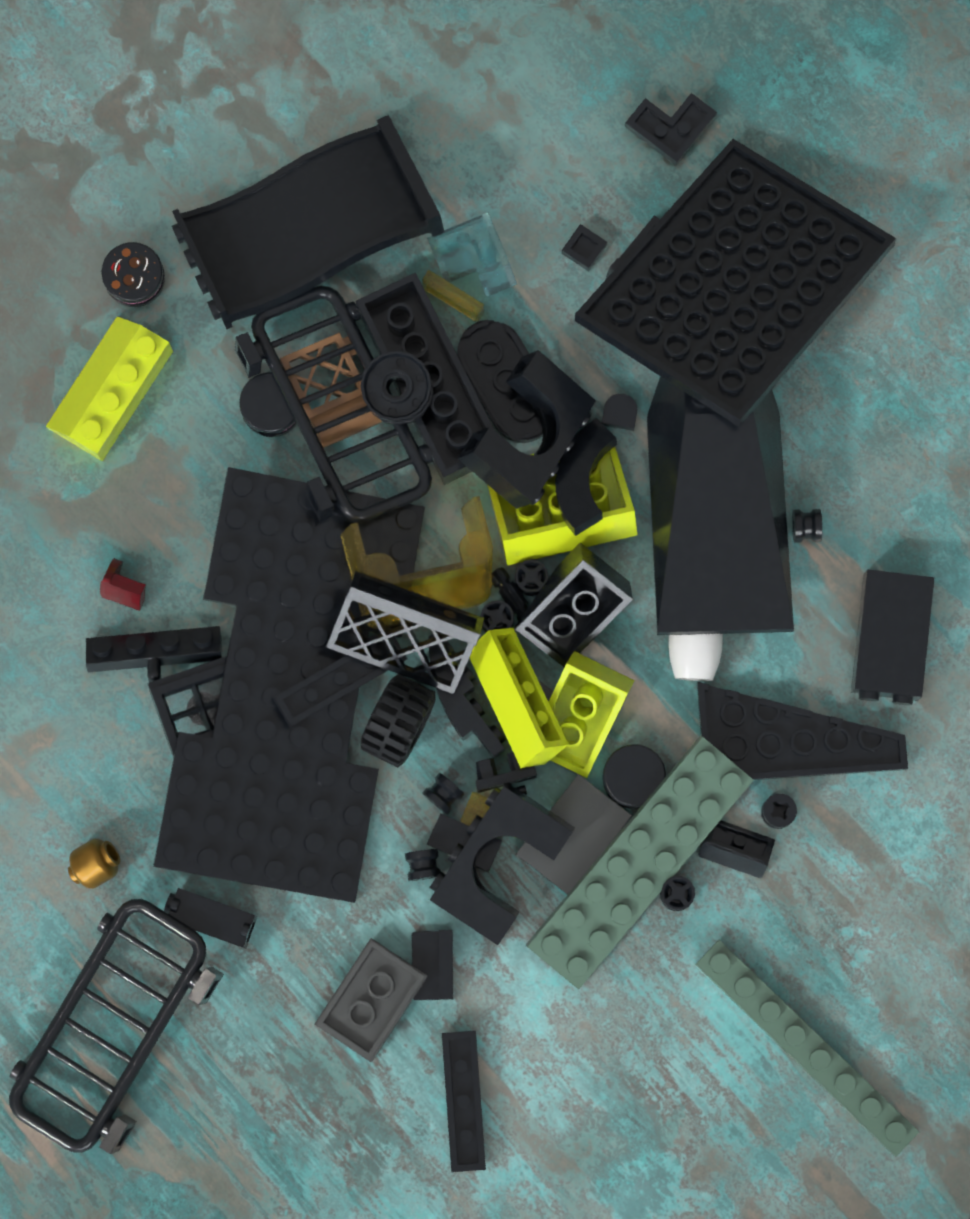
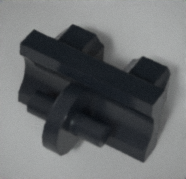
M512 752L507 754L511 771L498 775L494 758L477 761L478 780L475 781L477 792L481 793L492 790L495 787H504L506 783L512 785L537 778L535 766L520 768ZM525 785L515 787L516 789L527 795Z

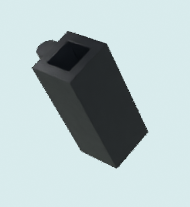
M180 888L177 889L176 894L170 893L164 908L166 913L195 931L245 949L258 918L256 915Z

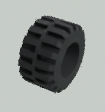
M399 673L394 676L384 689L368 720L361 738V750L397 768L405 763L431 714L436 700V692Z

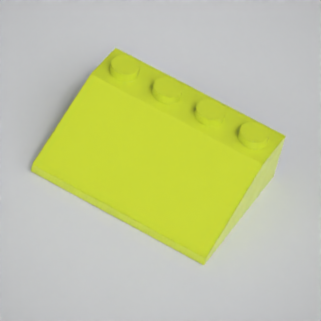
M615 447L602 457L590 476V492L594 502L602 511L603 519L577 536L568 528L559 510L555 485L556 474L547 480L543 486L545 492L536 504H529L518 509L487 484L507 566L521 563L525 560H534L572 551L579 543H582L585 547L637 536L635 510Z

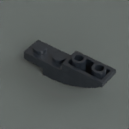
M431 634L428 639L433 638L434 635ZM445 641L450 653H455L450 643ZM439 644L429 647L430 662L445 657ZM449 663L434 668L438 677L448 681L452 680L454 673ZM466 666L454 694L436 688V691L448 719L462 741L474 733L492 758L496 759L505 752L502 743L506 739L495 725L489 728L481 717L486 713L474 698L470 701L466 698L475 691V686L472 682L476 679Z

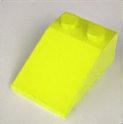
M574 651L566 663L548 701L569 745L550 761L587 778L635 680Z

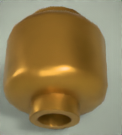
M94 838L70 853L68 873L76 884L81 883L86 888L94 889L117 875L118 865L121 861L120 856L112 843Z

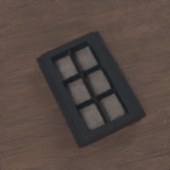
M226 657L147 684L173 756L178 732L212 738Z

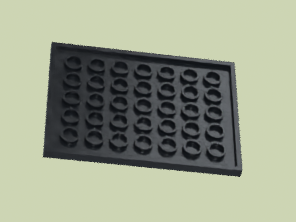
M732 139L575 313V322L740 427L895 246L896 238L750 148Z

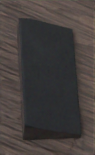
M720 820L703 840L698 855L709 861L757 878H762L768 866L775 839Z

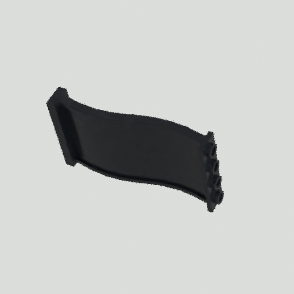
M389 115L378 119V124L374 127L349 134L304 154L258 183L230 197L184 213H180L178 209L172 211L177 224L171 226L179 244L186 242L189 249L183 252L191 269L198 268L200 274L195 276L203 295L208 292L210 293L212 300L207 302L215 320L222 319L226 329L233 327V321L258 314L309 291L340 271L382 249L427 233H431L432 237H435L445 232L441 215Z

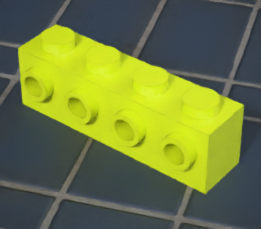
M514 628L488 630L478 640L476 646H474L470 655L471 663L520 768L545 765L569 744Z

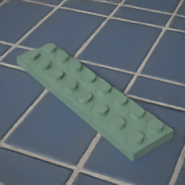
M699 736L526 943V946L579 990L658 896L663 884L678 872L754 780L704 737Z

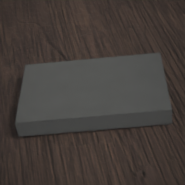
M579 774L550 810L575 827L555 860H552L527 842L516 853L518 857L565 894L572 890L632 816Z
M371 938L320 1014L315 1025L369 1062H372L428 978V975Z

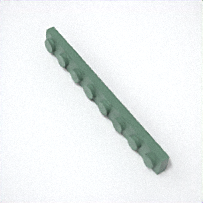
M720 940L695 964L894 1157H897L919 1133L901 1113Z

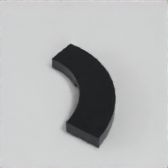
M597 418L575 435L576 442L561 457L559 461L560 468L556 473L555 485L559 510L568 528L575 536L603 519L602 511L594 502L590 492V476L602 457L617 445L616 437Z

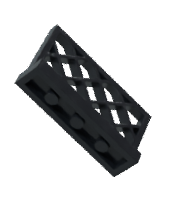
M355 570L326 648L454 694L472 650L481 635L484 618ZM352 600L366 605L370 614L355 619L349 608ZM389 614L397 616L402 625L387 631L381 617ZM345 617H347L348 622L343 623ZM374 620L381 633L365 638L359 625ZM424 626L431 629L434 637L419 642L413 629ZM353 628L359 641L348 644L337 640L340 632ZM406 632L413 645L397 650L391 637ZM456 638L467 642L464 650L451 654L445 641ZM385 640L391 653L383 656L373 653L370 645ZM439 644L445 657L429 662L423 649ZM417 652L423 664L414 668L405 665L402 657ZM449 663L454 673L452 680L448 681L438 677L434 668Z

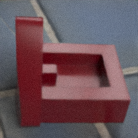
M114 558L101 581V597L140 611L145 601L146 585L119 575L123 561Z

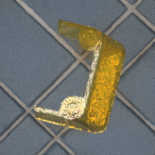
M480 496L473 497L461 508L467 531L458 547L461 562L399 576L396 564L389 555L384 553L366 555L358 523H353L341 534L351 577L353 578L356 570L461 610L482 605L489 599L492 592L493 545ZM358 602L361 616L370 614L367 606ZM389 614L381 617L385 627L402 624L397 616ZM374 620L366 623L368 626L378 629Z

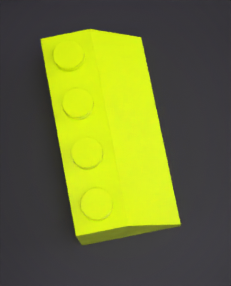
M117 316L47 423L46 428L100 461H103L173 353L170 343L142 325Z

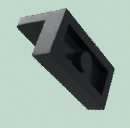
M453 931L413 932L412 965L428 975L414 1000H453Z

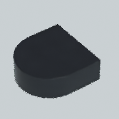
M626 394L611 396L604 406L602 424L608 427L634 431L637 416V405L634 399Z

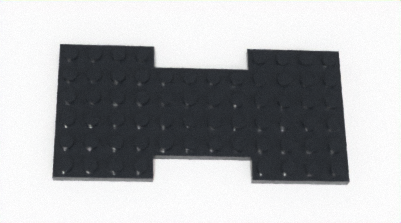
M228 467L203 600L236 606L213 734L211 738L178 732L153 867L355 903L379 771L376 768L346 763L359 688L291 727L288 726L273 697L346 656L343 653L326 648L349 590L355 570L404 589H411L425 507L407 504L370 521L356 522L345 517L337 504H333L332 517L319 522L305 493L307 483ZM350 491L346 492L351 504L359 509L385 500V498ZM352 600L349 608L355 619L370 614L366 605ZM389 614L381 617L387 631L402 625L397 616ZM345 617L343 623L348 622L347 617ZM374 620L359 625L365 638H368L369 632L381 633ZM353 628L340 632L337 640L348 644L359 641ZM403 633L396 635L395 638H401Z

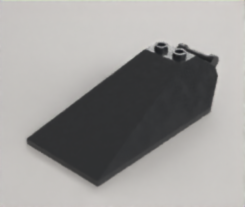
M660 376L647 414L657 635L793 632L794 622L780 413L773 391L771 390L742 425L738 427Z

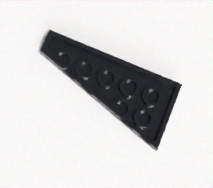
M697 682L701 736L753 780L908 769L906 738L903 734L868 725L856 724L841 718L829 717L810 710L763 698L759 699L740 694L736 691L724 690Z

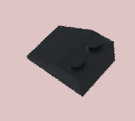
M579 543L555 568L516 624L515 630L565 668L573 652L581 653L633 600L630 581L582 543Z

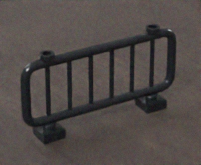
M322 285L316 286L283 304L256 314L252 319L251 325L255 341L252 342L248 332L236 336L234 350L248 378L261 373L262 360L265 359L323 475L326 486L323 485L320 477L307 481L305 492L319 522L332 517L333 504H337L339 510L348 519L356 522H365L425 496L432 484V475L427 464L433 462V456L427 444L418 447L407 424L393 425L394 429L329 457L327 456L317 434L368 413L370 409L368 406H365L313 428L303 405L362 381L363 373L299 399L288 376L354 349L364 369L367 368L374 358L356 324V321L361 320L356 303L352 301L346 304L337 290ZM318 299L328 300L337 314L272 342L264 328L266 321ZM336 322H341L351 344L288 370L284 369L274 349L275 347ZM398 435L409 458L342 486L331 464L332 462ZM413 464L419 477V482L415 487L363 509L356 508L351 504L346 494L347 491Z
M131 899L123 903L114 916L110 913L104 915L97 927V930L103 933L102 937L27 1063L19 1060L9 1076L16 1081L9 1095V1106L12 1113L29 1127L73 1153H83L92 1149L101 1136L104 1139L99 1147L107 1153L113 1154L121 1149L137 1121L126 1114L116 1117L114 1120L112 1117L188 988L192 989L188 999L198 1005L207 1004L224 975L214 967L205 968L203 972L200 970L206 957V944L202 936L194 929L143 899ZM136 912L142 913L187 941L193 948V954L185 969L122 930L129 916ZM118 935L181 974L167 998L104 959ZM100 965L163 1003L150 1028L87 989ZM83 994L146 1033L132 1057L69 1018ZM65 1024L128 1063L115 1087L52 1048ZM48 1053L110 1092L109 1097L97 1116L34 1077ZM29 1084H34L92 1121L93 1124L87 1134L81 1139H74L27 1109L23 1104V1095Z

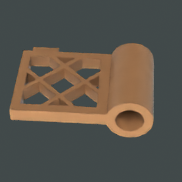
M339 332L280 358L284 369L288 370L291 368L289 363L298 359L312 360L315 357L309 356V354L318 351L317 358L321 355L323 348L334 343L337 348H341L351 344L348 336L342 338ZM355 349L341 354L338 366L325 361L317 364L335 371L330 386L335 385L339 373L348 377L359 375L352 359L356 355ZM343 361L347 369L341 368ZM317 365L312 366L308 379L295 374L288 376L299 399L306 396L309 386L318 390L327 388V386L311 381ZM361 381L355 383L357 389L346 394L335 391L328 394L324 404L311 409L309 403L304 404L303 408L313 428L367 406L362 397ZM299 383L305 384L304 391H302ZM331 395L338 397L332 401H329ZM370 411L322 431L317 436L323 448L382 423V421Z

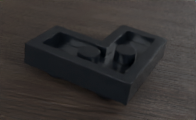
M692 93L672 117L645 98L625 122V127L677 166L715 119L717 112Z

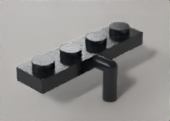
M220 626L86 638V667L88 673L147 667L149 683L162 679L161 666L208 662L222 658Z

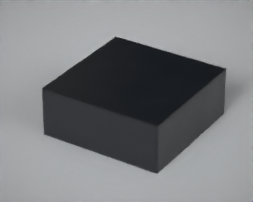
M580 224L562 249L561 254L589 272L606 248L607 241Z

